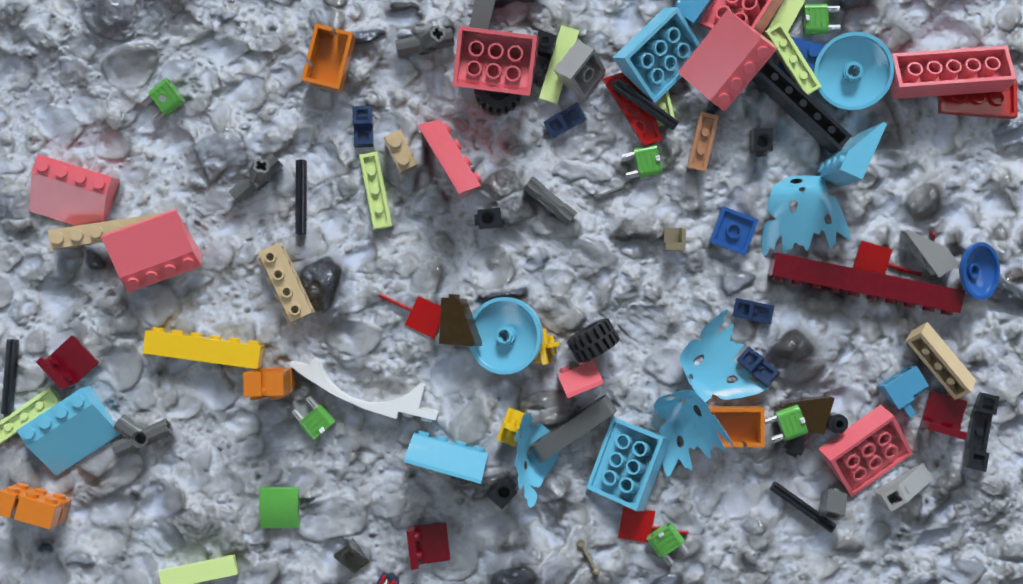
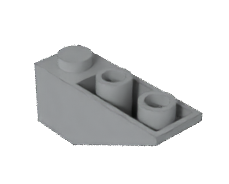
M908 229L901 230L903 234L902 239L907 245L913 247L915 250L913 254L919 261L922 260L926 265L924 269L930 276L933 275L940 278L959 264L948 248Z
M922 462L873 492L882 507L892 512L909 502L933 478Z

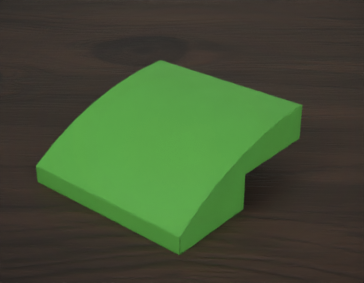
M260 487V528H299V487Z

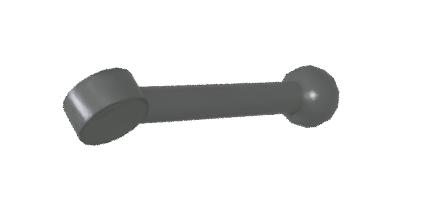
M626 182L623 186L602 194L597 193L594 195V200L599 201L604 196L623 189L628 190L631 188V183Z

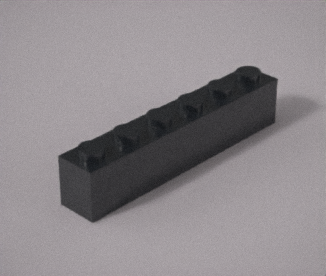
M770 59L753 77L752 81L830 154L840 150L852 137L847 130Z

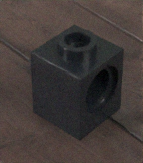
M539 29L537 34L539 36L537 55L550 59L557 35Z
M753 128L749 131V154H755L756 157H765L773 151V128ZM758 138L765 141L764 147L758 145Z
M500 207L477 210L478 214L474 215L475 226H479V230L502 228ZM485 214L493 216L494 219L491 224H485L482 221Z
M503 476L488 493V497L503 509L518 493L517 484L511 478L506 479ZM506 487L510 492L508 495L502 496L499 494V489Z

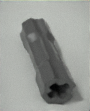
M534 176L524 186V191L534 199H537L565 225H568L577 214L574 209L561 201Z

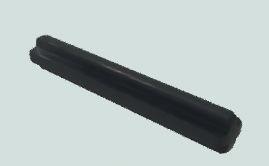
M617 79L614 82L612 89L671 130L677 127L679 123L677 119L621 80Z
M298 159L296 160L295 234L306 235L307 161Z
M7 339L1 403V414L10 415L14 410L19 340Z
M772 483L770 486L772 492L827 531H834L836 528L834 522L826 517L819 516L817 510L779 483Z

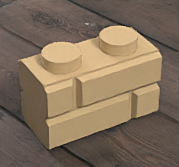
M401 129L383 137L401 175L419 167Z

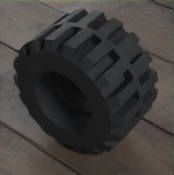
M474 89L478 105L491 115L493 113L497 114V116H501L503 113L505 115L509 114V111L516 109L522 98V95L509 93L506 98L495 100L488 95L487 90Z
M604 318L581 329L572 335L566 343L577 362L584 363L611 349L618 343L620 338L610 320Z

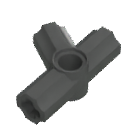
M439 25L432 26L427 31L419 32L413 37L395 40L399 58L414 54L426 55L435 52L436 49L455 45L452 29L443 30Z
M272 153L265 159H256L253 161L251 168L243 175V179L229 193L239 204H242L255 191L265 187L269 179L283 167V164Z
M124 414L117 420L113 428L122 434L124 438L113 442L112 449L114 454L120 458L173 434L172 425L165 418L143 428ZM140 434L145 436V443L140 440Z

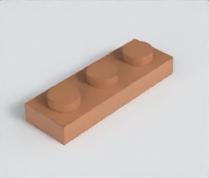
M705 112L699 113L686 168L706 172L719 120L718 115Z

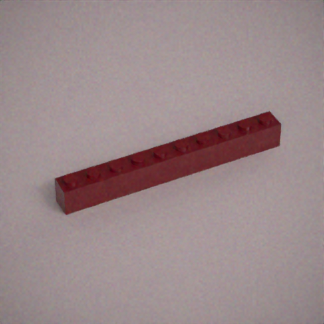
M772 253L767 275L772 276L774 281L784 282L787 279L792 280L791 284L803 286V283L810 284V288L822 290V287H827L829 292L833 293L846 291L848 292L847 295L859 297L861 294L866 295L868 300L878 301V298L885 299V303L897 305V302L904 303V307L915 309L916 306H921L923 311L934 312V309L941 310V314L953 316V313H961L965 291L781 253Z

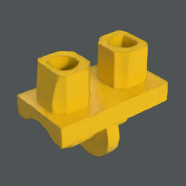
M546 328L543 329L541 350L533 363L546 365L553 362L552 355L557 354L556 346L561 345L560 341L554 342L553 335H547Z
M508 407L496 440L515 446L514 438L525 413Z

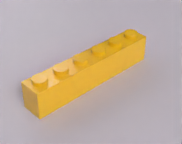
M161 327L145 330L143 354L252 369L262 368L265 345H259L260 341L248 340V343L240 342V338L229 337V340L221 339L222 336L210 335L208 338L202 337L203 333L191 332L190 335L183 334L184 331L172 329L171 332H164L165 328Z

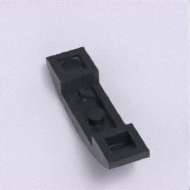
M979 392L967 429L965 444L966 468L983 472L987 471L990 453H987L986 450L992 416L997 414L999 396Z

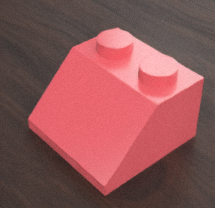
M593 360L578 363L577 366L572 368L568 365L559 369L560 373L557 374L567 398L604 384Z

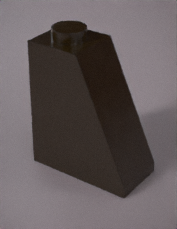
M448 294V298H441L439 344L482 346V340L467 299L460 298L458 294Z
M823 395L780 401L774 410V415L777 411L798 405L805 419L807 430L824 435L835 398Z

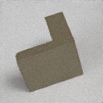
M686 227L664 228L663 251H685Z

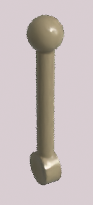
M579 539L577 541L578 546L582 548L593 569V575L598 576L600 570L595 567L585 547V541Z

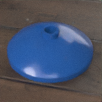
M984 242L971 244L963 253L959 264L961 285L964 291L975 300H985L991 297L997 289L1000 279L998 256L995 250Z

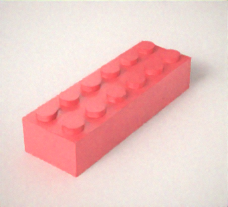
M1008 45L892 53L894 61V77L890 86L892 99L1007 91L1016 80Z

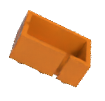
M315 23L306 58L310 64L305 63L301 78L303 83L343 93L356 41L354 33L337 28L334 31L332 27Z
M261 368L243 373L244 397H250V400H262V398L270 396L271 400L282 399V397L290 395V392L295 391L294 368Z
M708 406L711 415L714 414L734 447H743V445L746 447H765V408L760 406ZM718 433L724 447H733L729 441L727 443L722 435Z
M19 482L0 490V516L11 518L13 510L16 508L14 520L52 529L66 521L72 499L66 498V495L62 493H48L44 488L34 489L30 488L26 483Z

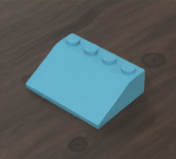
M667 7L661 10L612 58L622 73L652 103H656L682 77L678 73L679 69L700 43L678 7Z
M882 122L856 134L840 150L820 163L817 169L818 176L822 177L826 183L835 187L862 180L887 123Z
M91 386L77 390L16 430L25 445L56 476L121 435L113 429L115 422Z
M612 417L586 489L635 511H644L671 439Z
M424 430L413 433L404 463L481 484L488 456L485 448L476 445L472 448L466 446L467 443L456 440L454 443L441 435H437V437L429 436L430 433Z

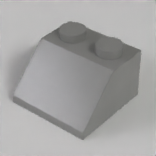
M576 41L561 62L557 64L554 72L564 85L580 99L584 100L606 72V69L595 49Z

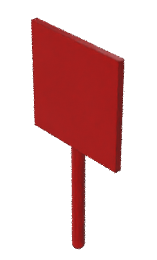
M862 240L852 267L885 274L887 267L917 276L922 275L920 272L890 264L889 260L893 249Z
M383 294L378 295L380 298L410 311L404 325L434 339L440 326V305L418 296L413 308H410Z
M623 506L618 538L649 543L646 538L652 533V529L657 530L660 528L659 526H653L655 511L646 509L644 511H635ZM678 530L680 534L688 535V531Z

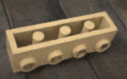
M276 243L259 251L260 257L258 261L261 267L265 268L268 273L266 278L269 284L273 285L276 290L274 295L277 301L281 302L284 307L282 311L287 320L290 319V322H295L314 313V308L283 243Z
M926 322L913 329L906 342L950 395L956 400L971 393L977 380L931 325Z

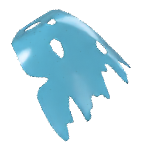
M809 175L790 176L773 186L767 209L775 217V220H768L764 224L762 235V252L764 256L768 254L770 248L775 249L776 242L780 236H782V254H786L788 250L792 249L795 243L803 245L805 250L808 251L813 234L820 235L821 230L825 231L828 245L831 249L833 244L836 243V232L850 239L848 225L836 198L833 195L827 194V186L822 177ZM793 179L803 180L801 183L797 184L790 182ZM805 187V191L801 192L799 188ZM796 200L798 203L794 213H791L789 208L790 201ZM828 213L832 219L831 224H826L824 219Z
M728 310L723 311L701 330V340L695 339L690 341L680 355V363L691 387L705 403L711 399L712 394H715L720 399L729 400L755 395L769 389V387L767 388L762 383L750 380L752 375L744 368H736L738 362H735L734 358L744 344H736L734 341H730L733 335L734 324H731L717 334L718 329L725 322L723 318L728 313ZM703 354V361L699 365H694L693 360ZM689 374L693 375V380H691ZM732 375L738 378V381L735 383H727L726 381L727 377Z
M683 390L663 395L656 400L654 404L655 412L661 418L667 420L660 427L659 434L671 439L662 461L666 476L669 477L678 459H680L685 468H689L692 471V462L689 454L690 447L695 450L698 446L709 459L711 458L710 451L713 450V445L718 449L726 451L718 433L722 435L727 443L729 441L734 447L714 414L711 415L708 405L692 390ZM676 396L672 400H664L667 397ZM694 405L699 407L702 416H698L695 413ZM677 436L683 437L684 445L682 447L677 445Z
M525 413L514 438V441L518 442L515 467L518 473L519 490L524 485V497L527 499L529 508H532L536 503L537 493L531 486L539 488L542 485L544 478L555 464L560 451L539 463L532 451L530 452L531 454H528L529 446L550 431L543 424L529 427L533 418L531 414ZM525 461H527V468H526V469H525V467H524Z

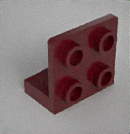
M72 335L50 356L41 357L36 363L63 391L72 389L99 364V361Z
M929 391L919 427L966 440L967 433L960 430L967 401L959 398L955 400L952 396Z
M446 522L408 526L406 533L411 570L419 569L420 564L443 562L451 559Z

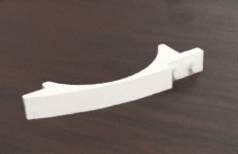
M311 359L310 364L298 361L290 362L292 368L313 383L363 409L395 419L398 418L399 412H402V416L413 418L414 415L419 416L425 422H432V420L436 421L439 411L420 407L426 384L420 383L406 395L394 400L368 402L356 399L339 389L326 374L320 359Z

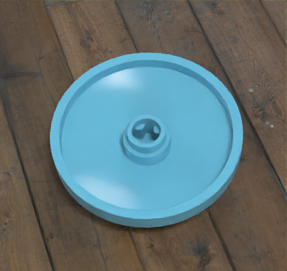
M848 32L833 38L820 51L814 65V75L822 86L818 89V92L826 102L842 110H860L875 104L887 93L893 81L894 61L890 50L879 38L864 32Z
M499 297L485 302L476 310L473 318L482 340V346H469L475 360L482 367L490 372L505 375L520 372L535 361L542 347L543 329L538 315L528 304L516 298Z

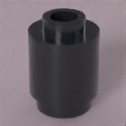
M831 412L826 429L838 434L846 431L848 427L847 418L841 414Z
M809 434L786 441L784 448L787 449L786 454L795 458L797 455L802 456L809 442Z

